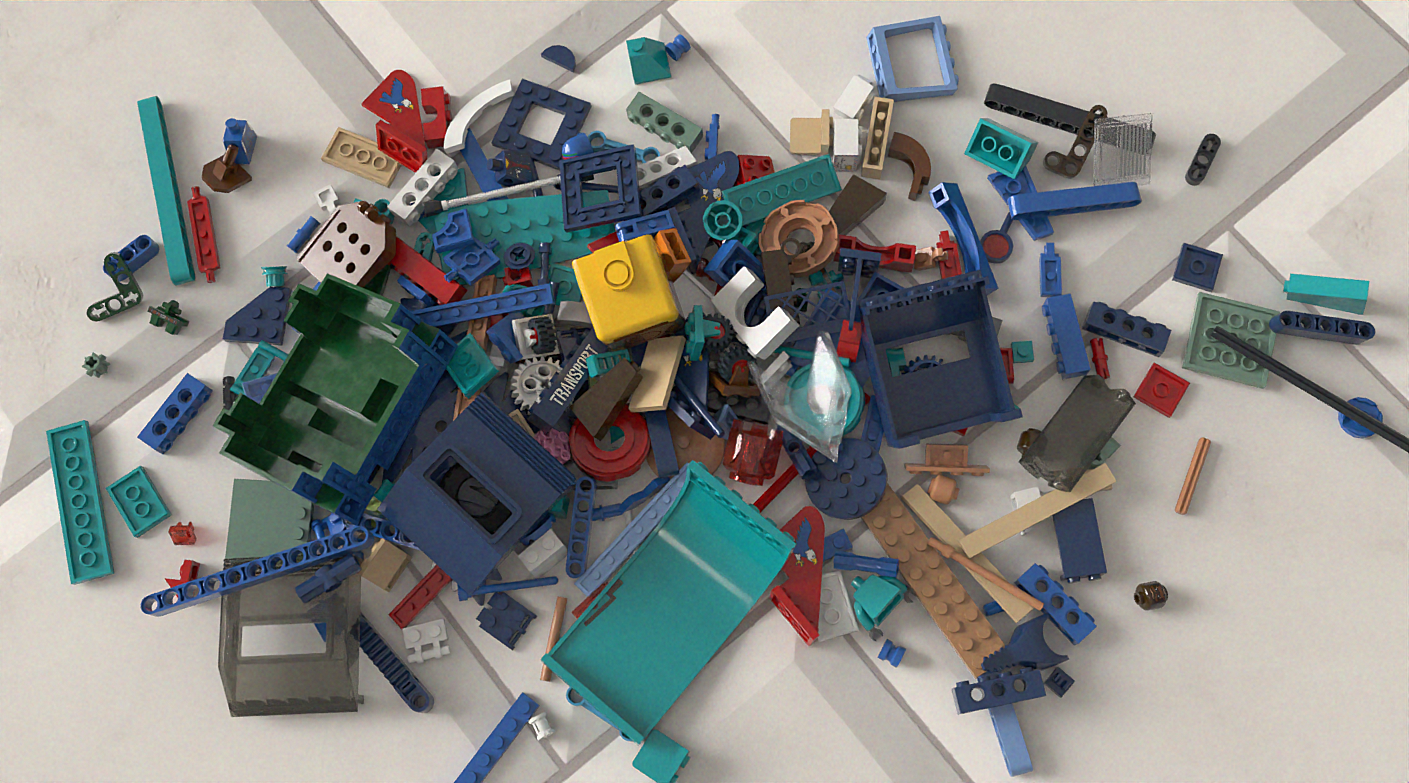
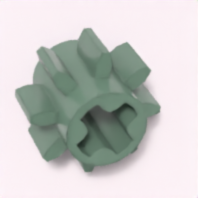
M93 352L91 356L85 357L82 367L87 370V375H94L100 378V375L108 373L107 369L110 363L105 361L106 356L102 354L98 356Z

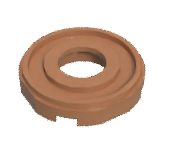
M805 200L790 201L773 210L764 220L765 225L762 232L759 233V247L764 252L779 250L782 242L795 230L806 229L812 232L815 237L814 246L807 252L799 254L796 258L792 259V265H789V273H793L795 278L809 276L826 267L835 256L839 245V231L829 211L818 203H806ZM785 244V245H784V251H785V253L788 254V255H794L793 253H790V252L788 251V249H787V247H786V244Z

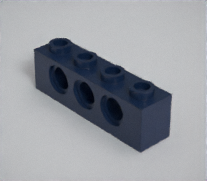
M686 165L675 168L668 176L659 178L655 184L640 191L641 205H646L641 210L642 217L673 208L700 191L697 181ZM679 184L676 189H671L672 185ZM658 194L663 195L660 199H654Z
M1103 302L1092 303L1082 326V329L1156 357H1160L1165 351L1172 331L1163 324H1154L1147 321L1144 317L1129 315L1125 310L1110 308ZM1103 318H1109L1112 324L1106 323ZM1123 325H1128L1131 331L1125 330ZM1142 332L1149 333L1150 338L1144 337Z
M1032 667L1020 669V674L1012 675L1011 671L998 674L999 678L991 680L990 676L977 678L978 683L969 684V680L957 682V687L951 689L957 714L960 715L1046 696L1040 670L1033 671ZM1016 680L1023 682L1024 689L1022 692L1015 689L1014 682ZM995 684L1003 688L1001 696H996L993 693V686ZM973 689L981 691L982 698L979 701L972 698L971 692Z

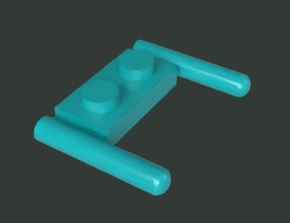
M261 340L230 391L238 395L240 393L245 395L242 386L243 382L264 377L275 357L285 361L289 354Z

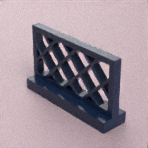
M844 281L764 297L767 317L773 312L770 309L769 300L778 299L784 303L781 307L782 309L787 305L796 311L793 319L797 313L808 319L803 327H798L783 343L841 332L843 320H849L850 308ZM841 286L842 295L836 301L828 293L833 287ZM829 288L826 293L822 291V289ZM812 291H818L824 295L818 305L807 299ZM809 292L806 297L801 295L802 293ZM792 295H798L804 299L798 309L787 303ZM789 296L786 301L781 299L782 297ZM826 297L836 303L830 313L820 307ZM842 298H843V301H844V305H842V304L840 303V301L842 300ZM805 301L816 307L810 317L799 311ZM839 305L845 309L847 318L837 319L832 313ZM818 309L828 315L823 323H817L811 319ZM830 317L834 319V321L827 322ZM809 321H811V322L814 323L813 325H808V326H807V324L809 323Z

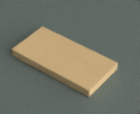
M340 127L337 128L321 157V160L325 163L387 188H390L402 165L378 150L377 142Z
M683 336L657 338L648 341L641 370L639 371L643 379L633 392L628 408L631 412L666 410L686 341Z

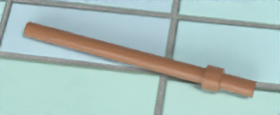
M933 537L930 538L927 544L942 552L941 555L954 559L1040 611L1044 603L958 553L951 545H945Z

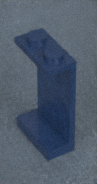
M1093 498L1083 499L1052 515L1063 570L1060 580H1067L1068 583L1080 582V578L1087 577L1089 581L1102 579L1101 576L1107 573Z

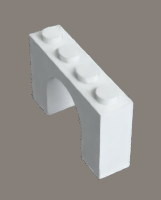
M744 266L712 298L711 302L715 305L714 310L718 315H723L726 320H730L729 325H733L732 330L738 333L736 335L737 339L743 344L746 343L749 347L747 351L754 358L758 356L766 360L799 327V324L786 310L778 306L760 325L747 327L744 320L745 307L764 286V283L753 271Z

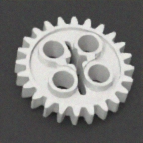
M541 356L540 361L533 357L532 363L526 359L524 365L520 363L518 370L515 369L514 376L511 378L510 390H513L511 397H518L515 404H522L521 411L526 408L529 410L535 401L540 402L541 397L539 395L546 386L549 388L552 385L549 382L556 371L560 373L562 370L558 366L559 360L552 363V357L548 361H545L543 356ZM525 385H530L533 389H528Z

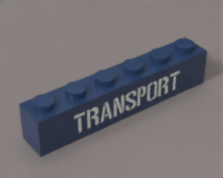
M594 327L590 331L588 329L584 331L580 337L583 340L581 344H575L570 351L573 354L571 358L566 357L560 365L562 368L561 372L558 373L556 371L549 382L552 385L549 388L546 386L540 393L539 397L542 398L540 402L535 401L528 410L531 414L527 420L546 434L554 427L588 378L589 371L586 358L594 354L605 353L608 349L597 338Z

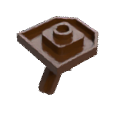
M229 145L224 155L203 166L202 180L214 192L230 193L252 181V176L239 164L234 163L239 150L237 146Z

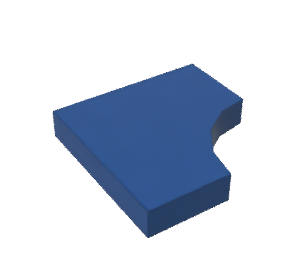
M467 208L449 213L445 226L440 231L432 234L437 254L475 243Z

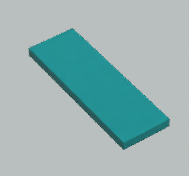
M826 154L721 192L724 200L734 203L740 209L743 215L742 226L766 218L773 210L790 201L805 200L808 203L842 191L830 154Z

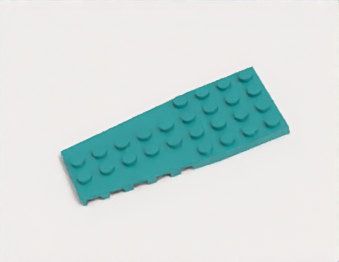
M607 190L583 192L584 207L610 202ZM562 194L475 203L448 208V210H444L434 216L438 232L445 226L449 213L467 208L474 237L485 244L494 238L500 243V245L492 250L500 259V264L485 275H495L497 279L506 276L504 268H508V266L504 262V253L513 244L526 243L534 249L536 258H534L533 264L529 265V269L532 270L541 268L539 246L542 242L551 243L552 254L549 255V265L551 263L559 264L566 260L578 259L585 255L593 254L587 248V245L615 232L614 223L566 233L563 224ZM454 249L440 253L443 271L446 274L452 269L444 262L443 257ZM523 255L521 257L517 256L516 259L518 261L519 259H524ZM459 276L454 278L461 285L468 284Z

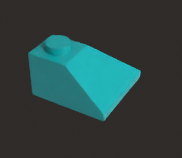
M647 37L626 40L635 85L671 78L664 42Z

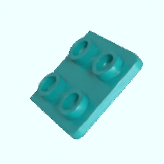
M654 729L636 755L632 765L657 783H675L679 777L676 773L680 767L685 768L691 758L688 756L690 751L657 729Z

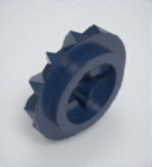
M526 243L513 244L504 253V262L511 270L517 269L520 271L523 268L527 269L530 264H533L534 258H536L534 249ZM523 255L524 259H519L517 261L516 257H521Z

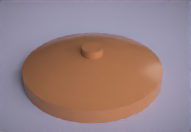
M671 408L665 410L678 469L680 470L687 462L690 463L694 460L696 463H703L708 468V472L713 475L721 465L724 457V438H718L715 435L710 440L690 428ZM651 443L650 454L646 460L651 470L659 477Z

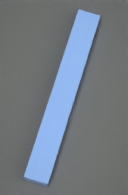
M688 462L679 470L680 474L674 475L574 583L588 598H591L665 516L684 485Z

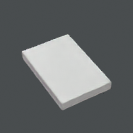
M841 570L822 575L818 643L859 631Z

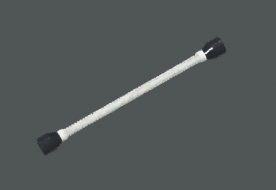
M594 175L581 177L582 182L594 180ZM556 176L554 178H547V180L542 179V181L525 183V185L520 184V186L515 185V187L498 189V191L493 190V192H484L471 195V197L449 200V202L446 200L423 202L426 217L438 215L444 210H448V208L457 207V205H467V203L484 201V199L489 200V198L493 199L494 197L511 195V193L516 194L528 191V189L533 190L535 188L547 187V185L559 184L561 179L560 176Z

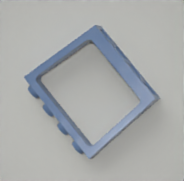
M940 16L872 28L866 38L880 98L894 99V102L948 96L953 95L957 91L959 78L953 71L955 61L954 58H950L949 54L951 44L949 41H946L947 28L945 24H942ZM923 29H931L944 85L898 88L895 83L885 38Z

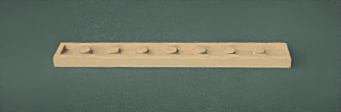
M1105 463L959 539L958 542L968 559L1112 485L1116 482V479Z
M918 484L902 495L901 499L943 544L951 545L955 548V551L967 557L958 542L959 539L966 535ZM982 553L970 558L973 562L1007 581ZM965 567L1016 624L1033 610L1031 605Z

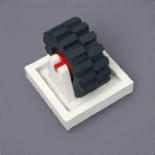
M552 314L512 320L516 347L523 355V358L520 360L559 353Z

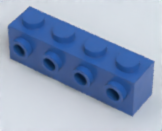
M1071 294L1047 298L1042 305V314L1044 317H1047L1048 324L1046 328L1048 335L1052 337V352L1057 356L1056 368L1058 374H1061L1062 380L1087 375L1091 369Z

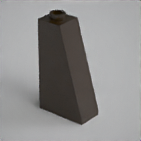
M853 174L829 210L837 225L839 234L847 235L883 205L887 193Z
M624 357L570 406V409L590 434L599 441L605 437L643 379V376L639 373L641 368L634 360L630 362Z

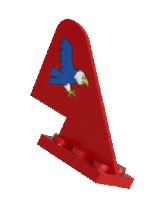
M394 70L361 104L367 110L390 123L387 124L382 120L376 123L378 150L416 173L427 160V148L425 147L416 86L413 78L407 72Z
M805 506L780 529L782 533L785 531L794 538L793 542L796 543V546L781 569L789 579L780 586L777 585L773 588L769 599L804 642L811 646L819 637L818 627L825 525L820 512L815 507Z

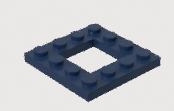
M522 78L491 142L492 146L502 150L530 151V158H533L535 162L560 170L559 161L564 160L562 157V147L567 140L580 133L592 105L590 102ZM533 104L565 115L551 145L519 134Z
M634 144L559 161L563 224L566 233L642 217L637 156ZM617 170L619 200L584 207L581 177Z

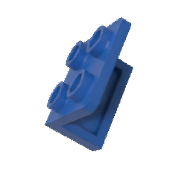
M520 311L509 313L486 331L491 342L498 347L503 358L510 364L523 358V355L516 347L512 320L525 318Z

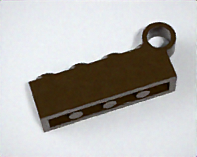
M788 238L782 242L779 250L761 253L767 296L792 291L791 285H795L793 273H789V265H792V259L796 258L801 252V245L798 240ZM788 242H793L797 246L796 254H786L784 245ZM792 295L787 302L793 307L797 305L796 295ZM789 296L782 297L781 299L786 301ZM778 299L769 300L770 309L773 311L778 306L782 307L784 304ZM785 305L783 309L793 317L795 310ZM797 313L794 320L800 325L799 314Z

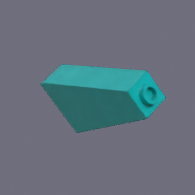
M1290 273L1289 280H1285L1283 292H1287L1286 300L1363 315L1370 281Z

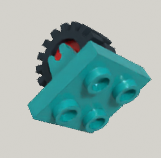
M694 305L692 313L688 314V322L685 323V334L689 335V341H686V353L690 354V361H698L701 351H704L705 348L708 349L707 353H711V350H714V354H718L719 350L723 352L725 348L729 347L734 334V330H732L733 325H729V319L724 321L725 316L721 315V318H718L716 313L713 317L711 314H708L707 318L703 317L702 305Z

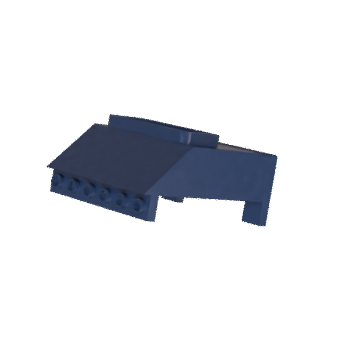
M981 270L859 300L863 350L889 447L902 449L920 444L921 439L991 421L1006 422L1023 417L1021 409H1015L985 290V286L990 285L988 276L982 277ZM960 330L964 331L970 355L969 358L892 377L886 349Z
M482 391L406 468L377 510L471 596L483 586V582L557 503L576 487L577 477ZM451 456L512 512V515L493 535L486 531L430 479V476L448 457Z

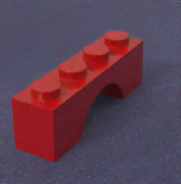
M839 234V245L833 262H839L841 248L881 253L879 264L881 269L911 273L916 246L895 243L886 247L872 246L861 242L857 237Z

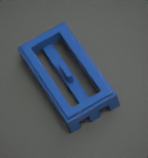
M402 275L398 278V283L405 291L427 307H432L435 304L424 291Z

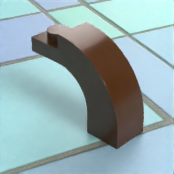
M894 132L888 157L901 160L911 168L913 181L908 199L916 201L917 194H922L923 186H928L931 175L930 159L926 150L918 141L905 134Z

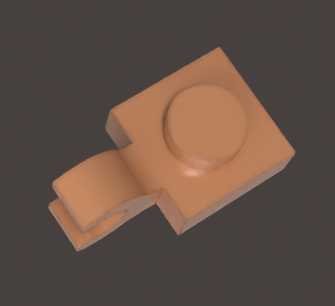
M932 246L916 250L914 269L921 271L935 268L937 261L948 260V251L943 252V248L935 249Z

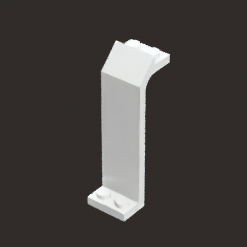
M685 270L673 283L685 319L692 312L694 305H702V310L706 316L711 314L713 317L716 313L714 310L715 305L711 302L714 295ZM730 343L729 347L727 349L725 348V350L727 352H730L729 348L733 347L735 349V346L732 343ZM720 350L718 351L717 355L719 357L725 356L723 352H720ZM784 351L780 355L772 353L766 360L758 356L756 357L757 361L755 362L758 363V367L754 368L757 370V373H752L754 378L751 380L761 388L760 392L766 394L792 367L787 361L789 356Z

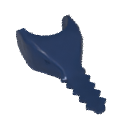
M1048 613L1017 626L1009 644L1005 645L1004 648L1001 647L999 651H995L994 655L989 654V658L984 657L981 667L984 671L993 673L994 670L999 671L1000 668L1004 670L1006 667L1011 668L1017 665L1024 668L1032 667L1033 671L1040 670L1041 672L1070 659L1068 655L1056 654L1046 644L1043 636V625L1050 618Z

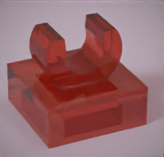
M178 522L176 526H170L168 531L174 545H195L197 538L194 534L192 522H189L188 525H182L181 522Z

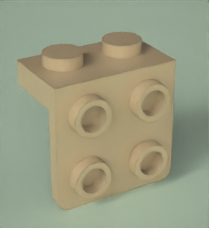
M822 109L821 118H792L790 120L791 154H828L829 146H833V134H829V128H833V117H829L830 109Z

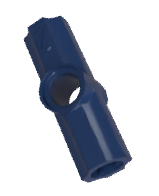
M783 422L777 425L774 431L802 480H809L814 477L818 470L790 422Z
M351 553L333 565L328 564L315 572V576L295 587L296 593L302 602L306 604L324 592L328 593L339 588L344 580L362 570L361 564L355 555Z

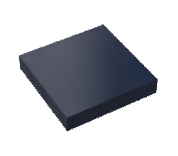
M1183 243L1172 281L1212 292L1223 254Z

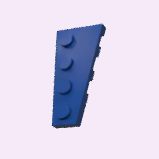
M1026 166L1016 179L1001 172L990 174L987 177L1007 205V199L1014 195L1037 193ZM1048 217L1019 220L1034 241L1051 236L1054 233Z

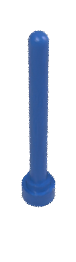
M552 576L484 585L472 595L555 585L558 583V578ZM457 585L459 601H467L468 598H472V595L470 596Z

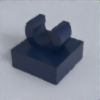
M1056 667L1043 684L1061 698L1075 680L1061 668Z

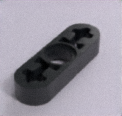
M1207 134L1201 141L1185 174V180L1188 184L1197 186L1204 180L1221 145V140L1216 134ZM1209 141H1212V147L1209 151L1206 150ZM1198 156H1205L1208 159V163H1200ZM1196 169H1200L1197 178H1193Z

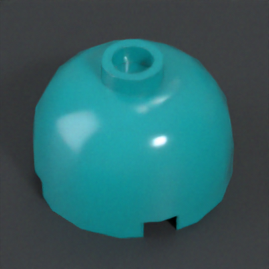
M726 200L716 201L705 210L703 216L705 230L712 238L729 240L735 237L741 230L743 215L734 203Z

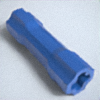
M836 550L834 569L846 571L859 570L897 578L899 559L874 558Z

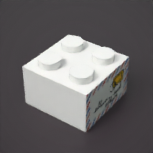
M858 119L834 120L833 165L835 171L856 172L857 165H860L862 156V144H860L862 126H858Z

